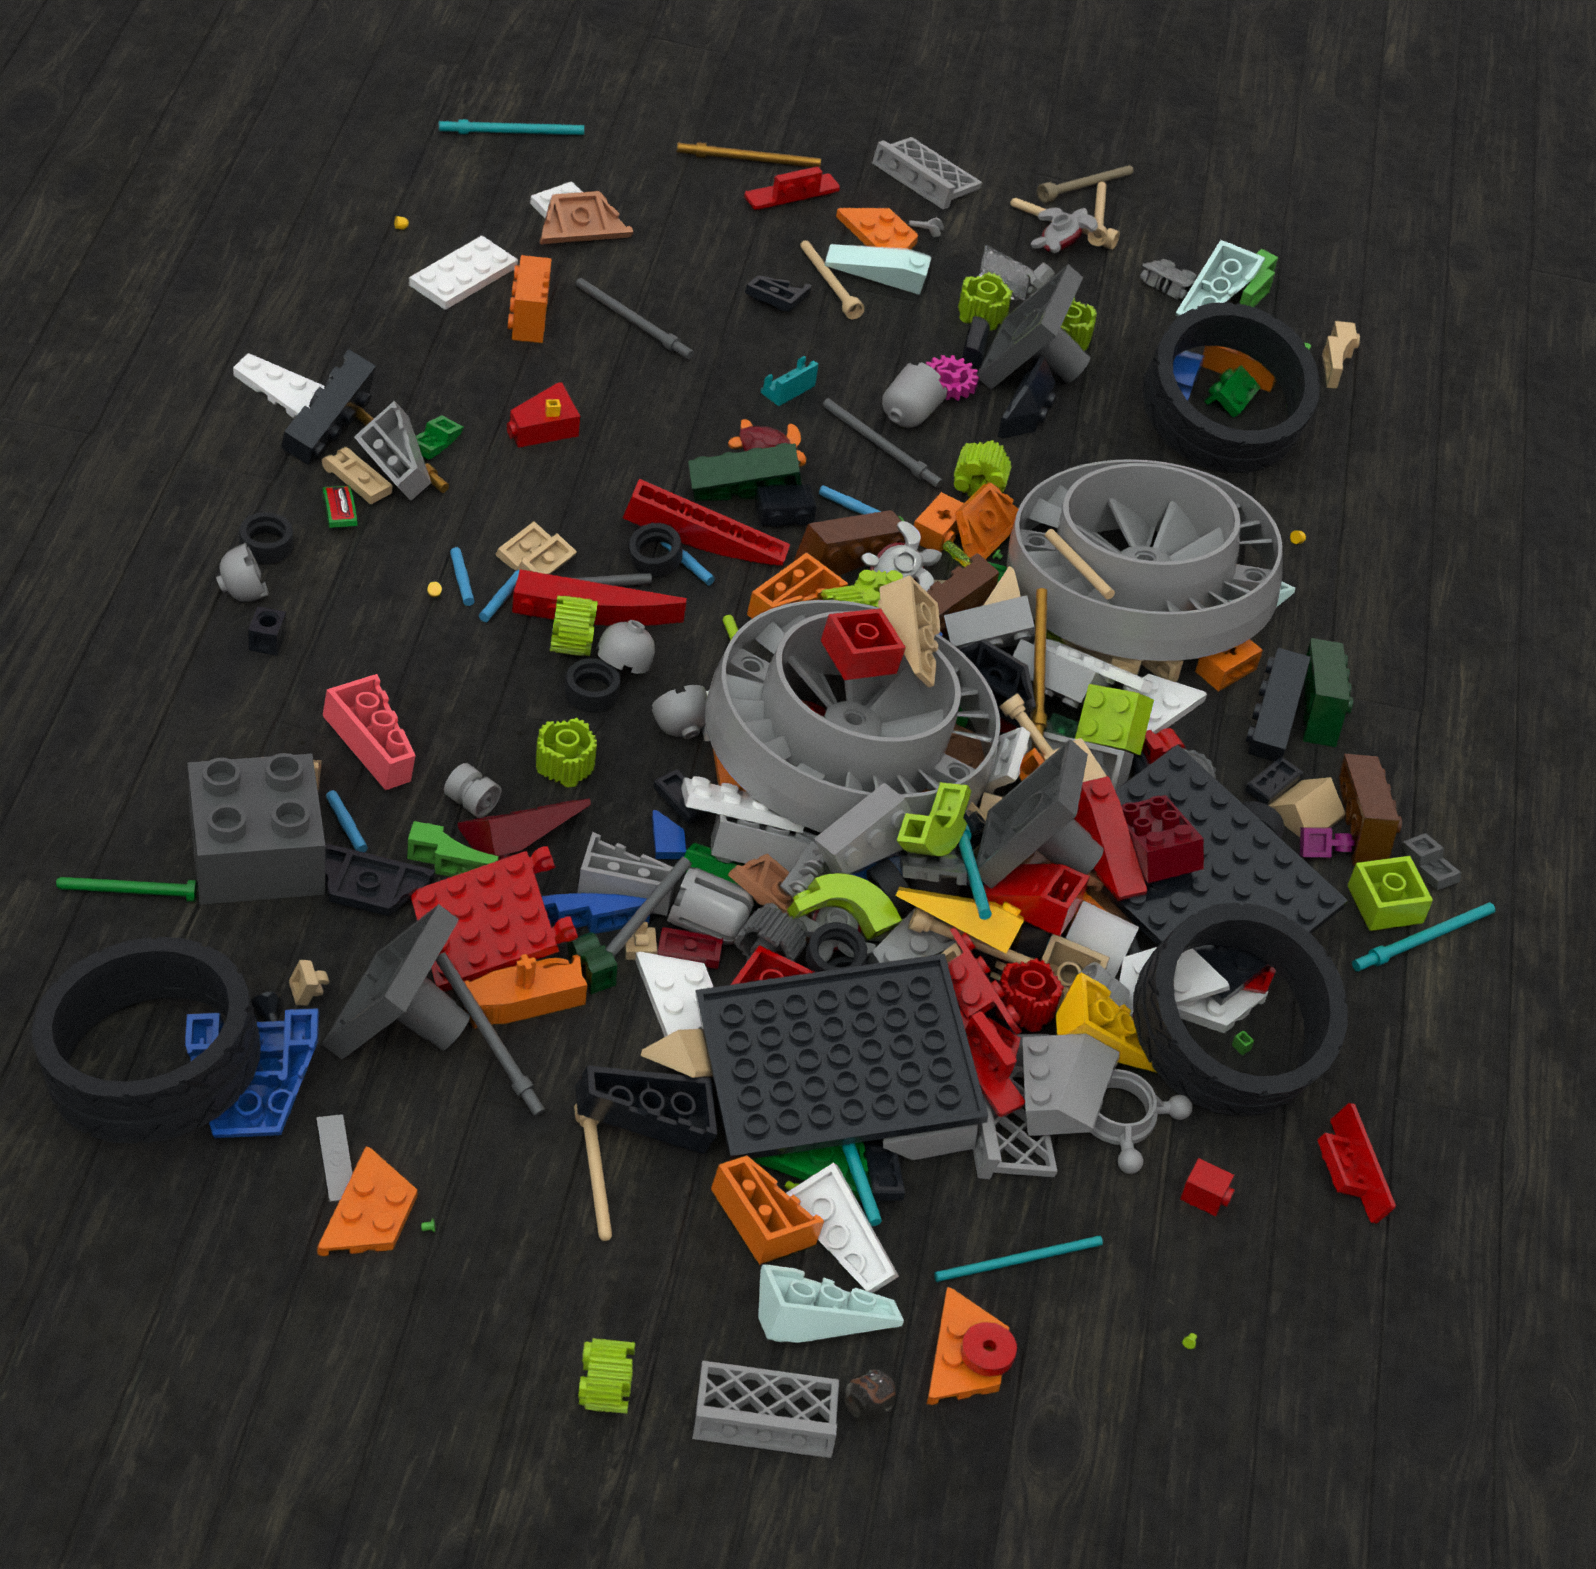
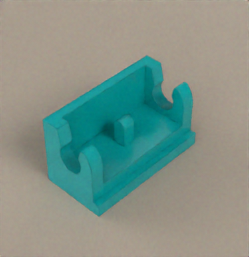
M803 356L798 359L797 368L772 381V374L766 376L761 393L777 406H780L815 386L819 364L813 360L806 367V357Z

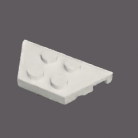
M1151 674L1143 677L1154 682L1150 693L1139 692L1154 700L1147 730H1152L1154 734L1168 728L1205 702L1207 693Z
M1157 947L1123 957L1119 982L1130 990V995L1125 1005L1131 1010V1017L1133 1013V992L1139 973ZM1189 949L1180 955L1174 975V997L1177 1006L1230 990L1228 981L1194 949Z
M637 952L635 961L664 1037L677 1030L702 1029L695 992L698 989L713 987L705 964Z
M1240 990L1221 1006L1211 996L1179 1005L1177 1008L1181 1019L1226 1033L1234 1026L1236 1021L1242 1020L1249 1015L1251 1009L1258 1003L1262 1005L1266 1000L1268 991L1265 994Z

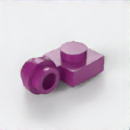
M1300 827V857H1332V846H1334V851L1352 852V846H1355V840L1352 839V834L1335 833L1334 839H1332V828Z

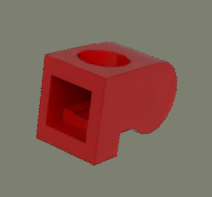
M1165 728L1156 734L1152 730H1147L1142 750L1149 764H1152L1177 744L1182 749H1186V747L1173 729Z

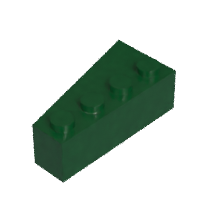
M781 443L775 447L763 449L756 447L744 452H726L719 456H700L694 460H688L695 502L730 500L732 495H738L744 498V500L755 499L759 486L764 487L766 485L769 487L772 485L774 487L777 485L779 487L780 485L790 486L793 484L795 486L796 484H802L795 443Z
M1310 638L1306 656H1310V661L1304 680V686L1306 687L1303 704L1306 705L1303 716V725H1306L1303 733V742L1336 747L1346 713H1351L1353 706V697H1350L1352 685L1348 682L1350 669L1347 668L1348 655L1344 654L1343 643Z

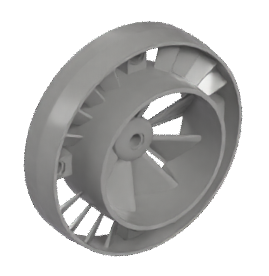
M1133 459L1109 460L1083 464L1059 472L1038 484L1027 494L1018 509L1010 535L1006 568L1008 569L1009 566L1014 568L1020 595H1027L1034 620L1036 590L1039 588L1047 589L1046 629L1057 636L1084 648L1112 656L1149 661H1178L1227 651L1249 640L1265 627L1273 616L1279 600L1283 571V546L1278 527L1265 508L1246 492L1221 478L1197 469L1167 462ZM1039 523L1058 528L1057 534L1114 590V596L1107 600L1045 537L1046 533L1030 530ZM1121 529L1129 547L1120 552L1100 536L1098 532ZM1154 531H1158L1154 545L1151 547ZM1250 544L1264 559L1269 569L1237 564L1239 545Z
M810 600L785 604L757 615L736 632L714 672L705 705L706 729L718 759L733 779L767 808L797 824L821 833L883 783H886L903 796L912 813L917 815L929 816L940 782L968 785L972 792L966 809L971 802L977 805L984 793L995 763L1000 734V714L997 702L984 676L958 648L939 634H936L934 640L938 643V651L933 652L936 660L934 686L927 687L914 674L905 655H903L897 674L845 680L846 701L837 703L824 674H841L820 641L828 615L878 609V607L849 601ZM767 648L774 655L769 663L752 653ZM801 677L827 707L825 716L815 713L805 705L794 693L787 681ZM957 716L968 717L977 733L955 731L954 727ZM952 733L981 741L984 760L976 769L945 754Z

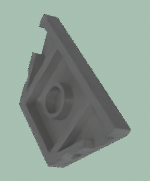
M959 845L945 856L915 854L905 850L900 852V867L903 878L923 879L940 882L941 878H957L956 885H967V872Z

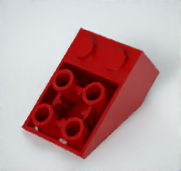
M1020 864L992 889L984 884V889L989 902H995L1003 906L1004 902H1007L1021 910L1019 915L1024 917V921L1060 937L1082 903L1090 876L1063 864Z

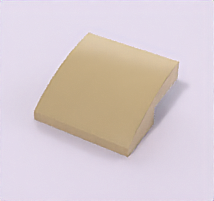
M533 521L498 548L495 555L514 570L521 569L552 574L575 556L577 551L559 534L551 537Z

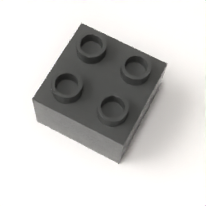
M280 753L270 757L215 758L210 761L188 762L189 813L199 905L325 895V839L312 754L292 755Z

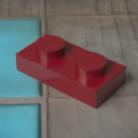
M662 927L657 955L701 962L705 964V967L718 969L723 937L719 939L706 934Z

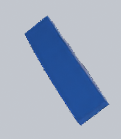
M598 893L542 896L550 923L555 925L561 918L571 916L575 928L587 926L589 933L593 932L594 934L622 929L647 899L619 894ZM650 915L644 922L649 923Z

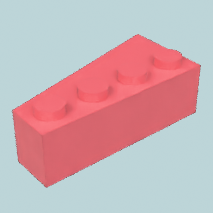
M378 674L327 689L323 717L385 790L411 782L416 755L404 730L400 729L397 723L398 717L395 711H392L388 704L389 698L386 691H382Z

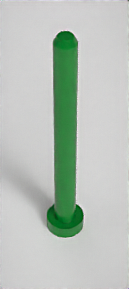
M60 877L56 880V887L64 890L184 896L189 902H195L197 898V880H188L187 884Z

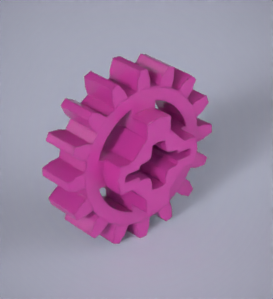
M941 355L940 360L933 357L932 362H926V365L932 367L940 374L939 382L943 388H947L946 400L954 397L958 401L960 396L968 398L969 393H975L979 376H977V369H972V363L965 364L964 358H961L959 361L955 360L954 355L950 358Z

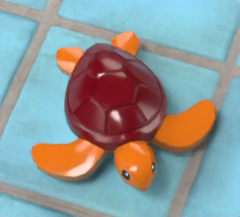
M742 419L739 437L734 436L728 441V446L731 449L743 448L744 451H748L756 447L763 449L775 447L781 443H795L797 448L801 442V436L798 428L793 424L788 425L786 436L772 427L753 426L749 420ZM796 450L799 466H804L806 464V457L801 451Z

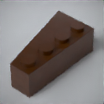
M892 510L808 523L794 561L807 552L836 575H842L865 566L861 559L863 554L871 553L877 556L889 544L896 542L905 543L903 535L897 529V524L902 521Z
M978 553L970 558L971 564L964 569L958 566L951 571V578L942 584L937 581L927 591L938 603L940 632L943 633V638L948 635L944 615L983 606L997 585L1000 572Z
M1344 754L1339 773L1343 805H1346L1345 821L1346 825H1351L1352 839L1355 840V846H1352L1355 847V851L1351 857L1353 866L1360 862L1389 859L1396 833H1400L1402 828V818L1397 814L1396 801L1392 799L1391 786L1386 782L1385 768L1381 767L1378 756Z

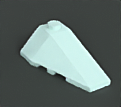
M1220 240L1176 311V316H1180L1192 308L1198 309L1197 306L1209 303H1225L1254 279L1265 261V257Z
M830 244L824 266L920 295L931 256L907 248Z
M762 1265L758 1318L767 1339H772L776 1342L789 1341L799 1343L903 1325L902 1315L892 1299L858 1288L848 1292L835 1286L833 1280L823 1278L822 1283L804 1278V1271L795 1268Z

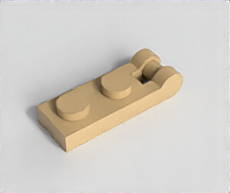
M344 447L338 450L336 455H328L322 459V465L328 473L333 472L348 486L350 485L368 503L373 504L392 494V484L349 448Z

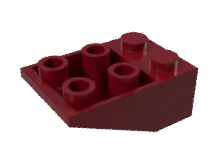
M1166 795L1153 796L1147 800L1135 803L1129 802L1121 806L1143 878L1147 883L1204 869V838Z

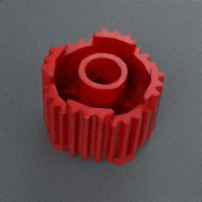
M1038 958L1027 961V963L1023 961L1020 964L1017 962L1007 963L999 985L1006 994L1001 999L1005 1006L1012 1004L1021 1018L1017 1022V1024H1020V1027L1024 1026L1031 1032L1040 1031L1043 1024L1047 1025L1054 1018L1064 986L1061 985L1058 976H1054L1049 963L1045 964L1044 960L1038 961ZM996 1005L995 1013L997 1014L998 1018L1005 1020L1004 1016L1002 1015V1013Z

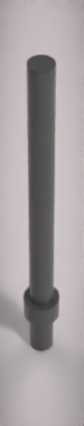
M579 278L576 281V287L662 342L663 347L669 351H676L688 360L693 357L694 351L682 344L680 338L672 333L667 334L583 278Z
M828 398L824 401L823 407L908 467L915 477L920 480H926L937 489L942 486L943 479L931 472L928 465L922 461L917 462Z
M442 953L438 955L435 960L513 1082L511 1087L519 1098H523L534 1117L541 1115L545 1112V1108L533 1091L535 1086L530 1078L522 1074L447 954Z

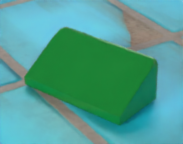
M693 843L686 850L684 856L691 862V867L701 869L734 883L736 882L728 876V873L737 865H745V863L737 861L732 863L721 862L716 859V856L711 855L710 847L698 843Z

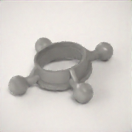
M1117 1062L1112 1071L1110 1085L1107 1088H1120L1136 1095L1145 1107L1146 1116L1139 1122L1126 1124L1112 1121L1099 1113L1093 1132L1090 1133L1105 1142L1120 1145L1122 1152L1118 1156V1166L1124 1173L1134 1174L1142 1168L1143 1157L1138 1150L1134 1149L1133 1144L1144 1140L1151 1134L1157 1121V1114H1169L1176 1120H1183L1191 1114L1192 1103L1184 1095H1175L1169 1101H1162L1155 1095L1151 1085L1141 1076L1130 1071L1116 1069Z

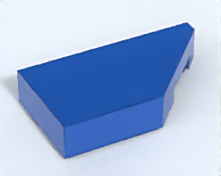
M653 810L652 825L655 859H681L686 853L684 829L659 811Z

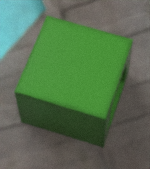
M1243 1030L1235 1035L1232 1046L1241 1055H1244L1251 1050L1254 1040Z

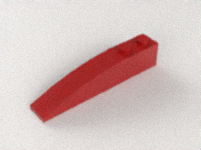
M641 479L638 480L622 517L639 526L651 523L669 525L678 532L683 544L722 556L751 562L782 566L790 544Z
M520 569L513 594L512 613L554 620L557 596H569L598 601L594 625L611 626L615 623L628 622L629 620L638 621L643 625H661L684 622L687 598Z

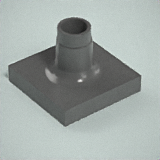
M1069 264L1003 319L977 373L979 380L989 389H993L1031 357H1045L1051 373L1057 375L1066 384L1075 380L1088 365L1090 356L1061 328L1083 279Z
M1071 739L988 810L976 863L982 881L991 889L1036 850L1053 864H1063L1086 875L1100 860L1104 848L1074 819L1077 815L1088 754Z
M438 904L378 951L322 1045L342 1060L393 1021L398 1020L423 1039L429 1040L440 1050L447 1049L462 1033L470 1019V1015L426 976L459 919Z

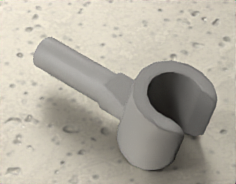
M933 218L928 222L913 220L909 222V226L929 229L932 237H939L941 235L940 230H944V226L939 218Z

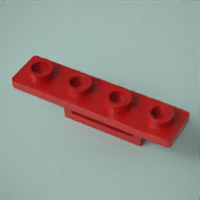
M813 167L776 175L773 186L746 191L744 197L752 208L757 210L838 192L840 186L831 174L822 175L819 167Z
M956 927L951 928L950 932L964 953L947 964L958 1004L965 1016L970 1020L972 1015L981 1011L985 1013L997 1005L1011 1029L1018 1035L1022 1032L1017 1025L1021 1018L1012 1004L1005 1006L1001 999L1006 996L1005 992L996 979L990 982L986 974L991 972L982 956L975 958L972 950L976 946L967 933L961 935Z
M960 1009L982 1094L999 1117L1022 1108L1025 1105V1100L1009 1078L1017 1063L1013 1050L1003 1042L997 1033L995 1025L986 1018L982 1011L972 1015L970 1020H968Z
M1348 1103L1331 1118V1124L1336 1135L1324 1133L1317 1141L1337 1192L1360 1197L1370 1222L1377 1224L1395 1209L1396 1204L1356 1105Z

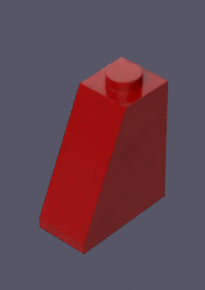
M556 383L512 409L510 412V422H507V432L509 437L514 439L518 448L578 437L580 415L563 383ZM559 399L561 405L560 417L546 416V400Z

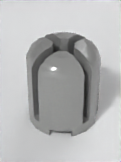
M690 866L680 886L681 888L667 921L690 932L706 934L719 939L723 937L722 945H732L754 906L752 895L740 885Z

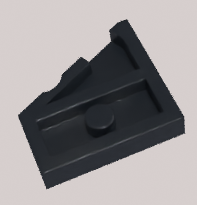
M758 275L746 285L745 294L752 296L757 301L769 303L778 310L790 312L810 295L812 285L804 283L803 288L790 287L788 280L772 279Z

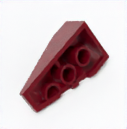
M590 798L570 800L539 806L537 810L536 808L510 812V814L492 815L458 822L457 824L458 829L473 849L499 856L498 860L510 857L509 853L521 851L591 805Z

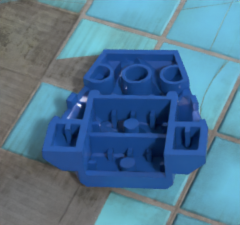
M318 1009L285 1010V1021L257 1022L261 1054L255 1076L243 1095H240L238 1100L221 1116L209 1122L214 1138L282 1134L318 1043ZM220 1013L187 1014L185 1046L191 1061L204 1052L219 1035L224 1025Z

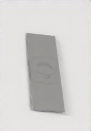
M343 1114L317 1117L330 1201L340 1200L353 1174Z

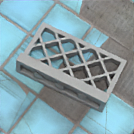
M912 137L893 144H889L884 140L878 142L872 164L942 209L948 208L951 200L981 189L983 183Z
M1015 1066L1009 1078L1025 1100V1089L1013 1080L1015 1077L1024 1078V1067ZM983 1095L988 1113L987 1123L977 1124L975 1149H973L978 1178L991 1179L993 1173L1055 1177L1058 1171L1050 1135H1040V1139L1036 1142L1024 1132L1027 1128L1025 1110L1020 1108L1013 1111L1015 1115L1025 1122L1022 1126L1018 1127L1006 1117L1007 1115L999 1117ZM999 1123L1012 1133L1008 1139H1005L996 1131L995 1127ZM1018 1138L1030 1149L1025 1154L1011 1144L1014 1139ZM1005 1149L1018 1161L1016 1163L1002 1162L1001 1152ZM1035 1152L1045 1160L1046 1166L1037 1165L1029 1156Z
M702 1361L692 1439L832 1458L837 1431L836 1416L839 1379ZM708 1374L721 1375L727 1381L716 1387L707 1377ZM747 1379L756 1380L761 1386L751 1392L742 1382ZM786 1384L791 1385L796 1391L785 1396L776 1387ZM733 1387L743 1396L734 1402L723 1394ZM815 1389L829 1390L830 1396L819 1401L811 1391ZM767 1392L777 1400L776 1403L769 1407H766L758 1399ZM801 1397L811 1405L810 1408L803 1412L793 1404L794 1401ZM716 1398L724 1408L704 1406V1404ZM750 1403L759 1412L741 1411L740 1408ZM785 1408L793 1418L776 1416L774 1413ZM819 1412L828 1423L810 1421L808 1418Z

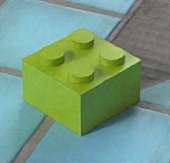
M1089 684L1075 739L1082 738L1085 742L1141 755L1154 700L1137 692Z
M1410 856L1356 863L1348 883V888L1369 931L1422 924L1433 901Z

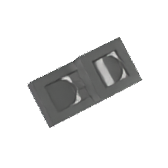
M1426 833L1402 842L1406 855L1411 857L1418 872L1437 891L1460 882L1461 872L1443 858L1444 848Z

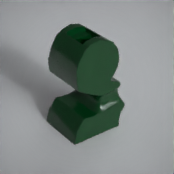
M593 932L578 936L575 940L567 942L571 961L572 956L579 955L581 969L586 967V983L590 994L616 986L618 964L613 954L606 951L605 945H600L597 936Z

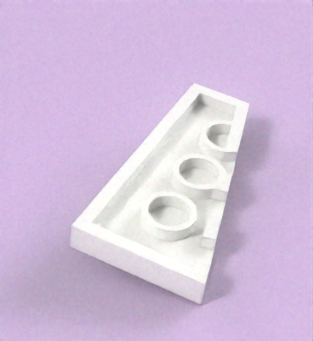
M249 353L233 367L236 378L256 392L262 391L265 393L270 402L274 405L279 403L286 408V413L293 418L298 415L304 406L309 408V403L319 387L323 389L325 387Z
M1046 639L1047 651L1097 672L1107 683L1114 685L1115 681L1124 684L1123 689L1126 691L1150 693L1154 682L1058 641Z
M835 1163L830 1164L786 1193L790 1197L794 1194L801 1200L800 1206L813 1217L817 1214L824 1220L818 1238L819 1241L867 1292L874 1293L899 1277L838 1165Z

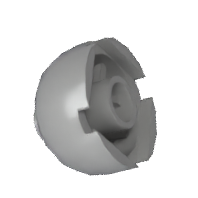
M246 543L226 552L219 565L221 575L216 577L222 592L228 591L234 599L241 602H252L269 596L266 583L261 584L260 582L262 580L260 574L262 573Z
M629 620L628 622H618L609 626L600 637L596 650L599 649L598 656L611 666L620 670L623 669L624 665L633 667L631 673L638 674L649 671L654 658L655 644L642 623Z
M700 685L684 686L686 691L678 694L675 689L668 691L653 702L652 712L660 729L666 734L684 737V739H690L700 734V730L706 725L705 705L708 696L705 688Z

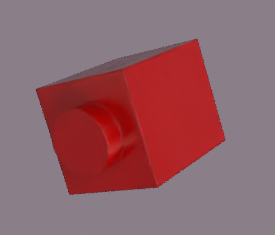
M1198 1158L1187 1179L1180 1200L1216 1216L1221 1205L1227 1207L1235 1191V1189L1230 1188L1234 1175Z

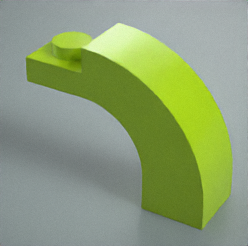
M940 782L929 816L905 813L897 837L899 845L909 853L932 856H945L953 851L962 838L967 826V822L963 817L972 792L969 786Z
M841 873L827 874L815 878L808 886V890L802 891L793 897L794 901L787 909L789 916L797 919L824 907L842 908L856 919L867 941L893 930L902 921L892 901L876 885L861 877Z

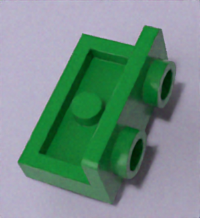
M1242 365L1233 371L1231 368H1228L1219 376L1221 381L1216 382L1208 390L1210 395L1204 402L1209 405L1217 399L1234 418L1241 413L1261 387Z

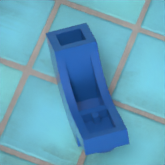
M1188 350L1178 354L1173 362L1175 379L1187 401L1189 400L1194 383L1197 381L1204 360V355Z

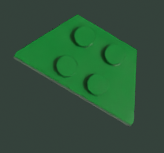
M864 1142L855 1143L867 1177L868 1166L864 1158ZM841 1145L752 1159L758 1164L804 1181L830 1164L835 1163L842 1172L856 1200L861 1201Z

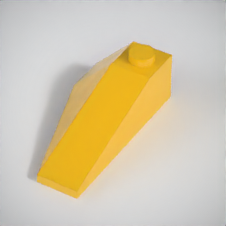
M899 887L895 895L1007 954L1024 922V917L1019 915L1021 910L1007 902H1004L1003 906L998 903L988 901L992 915L989 919L983 920L979 917L975 900L971 898Z
M1082 972L1079 973L1056 1014L1057 1035L1086 1033L1117 1050L1120 1054L1118 1063L1156 1072L1153 1069L1152 1062L1149 1063L1138 1041L1134 1020L1130 1016L1131 1010L1125 1004L1119 1007L1109 997L1111 991L1103 984Z

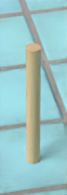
M1053 529L1046 532L1045 537L1107 600L1114 596V590Z

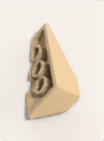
M909 575L879 587L880 600L878 601V606L883 610L905 645L904 655L914 674L930 688L934 686L936 660L933 652L938 651V643L934 640V636L940 633L938 603Z

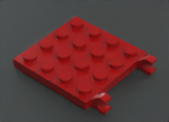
M548 846L537 849L531 857H529L527 851L421 887L411 895L417 921L438 904L459 919L439 955L442 953L447 954L463 981L469 980L472 982L493 971L517 966V961H520L523 954H527L528 958L534 957L537 960L559 952L557 944L578 938L571 916L561 918L553 927H551L535 877L536 873L555 868ZM435 961L431 967L435 984L444 992L452 990V986Z

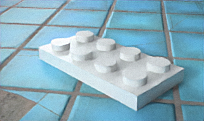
M480 236L410 276L409 285L446 310L513 271L515 265H518V259L485 237Z
M693 776L692 779L684 777L681 790L686 807L803 833L804 826L767 808L748 792L739 790L733 784L722 783L719 786L711 784L708 779Z

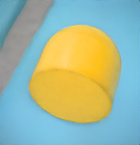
M396 216L395 229H406L408 227V220L405 217Z
M1293 531L1290 535V540L1294 544H1301L1306 539V535L1302 531Z
M431 582L428 585L427 592L431 597H438L441 594L442 587L438 582Z

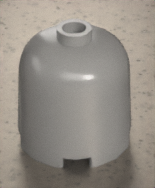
M920 362L918 366L908 363L883 394L882 406L888 418L895 424L905 428H913L922 424L947 396V388H943L939 382L940 374L924 363Z

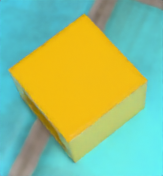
M559 399L546 400V416L560 417L561 405Z

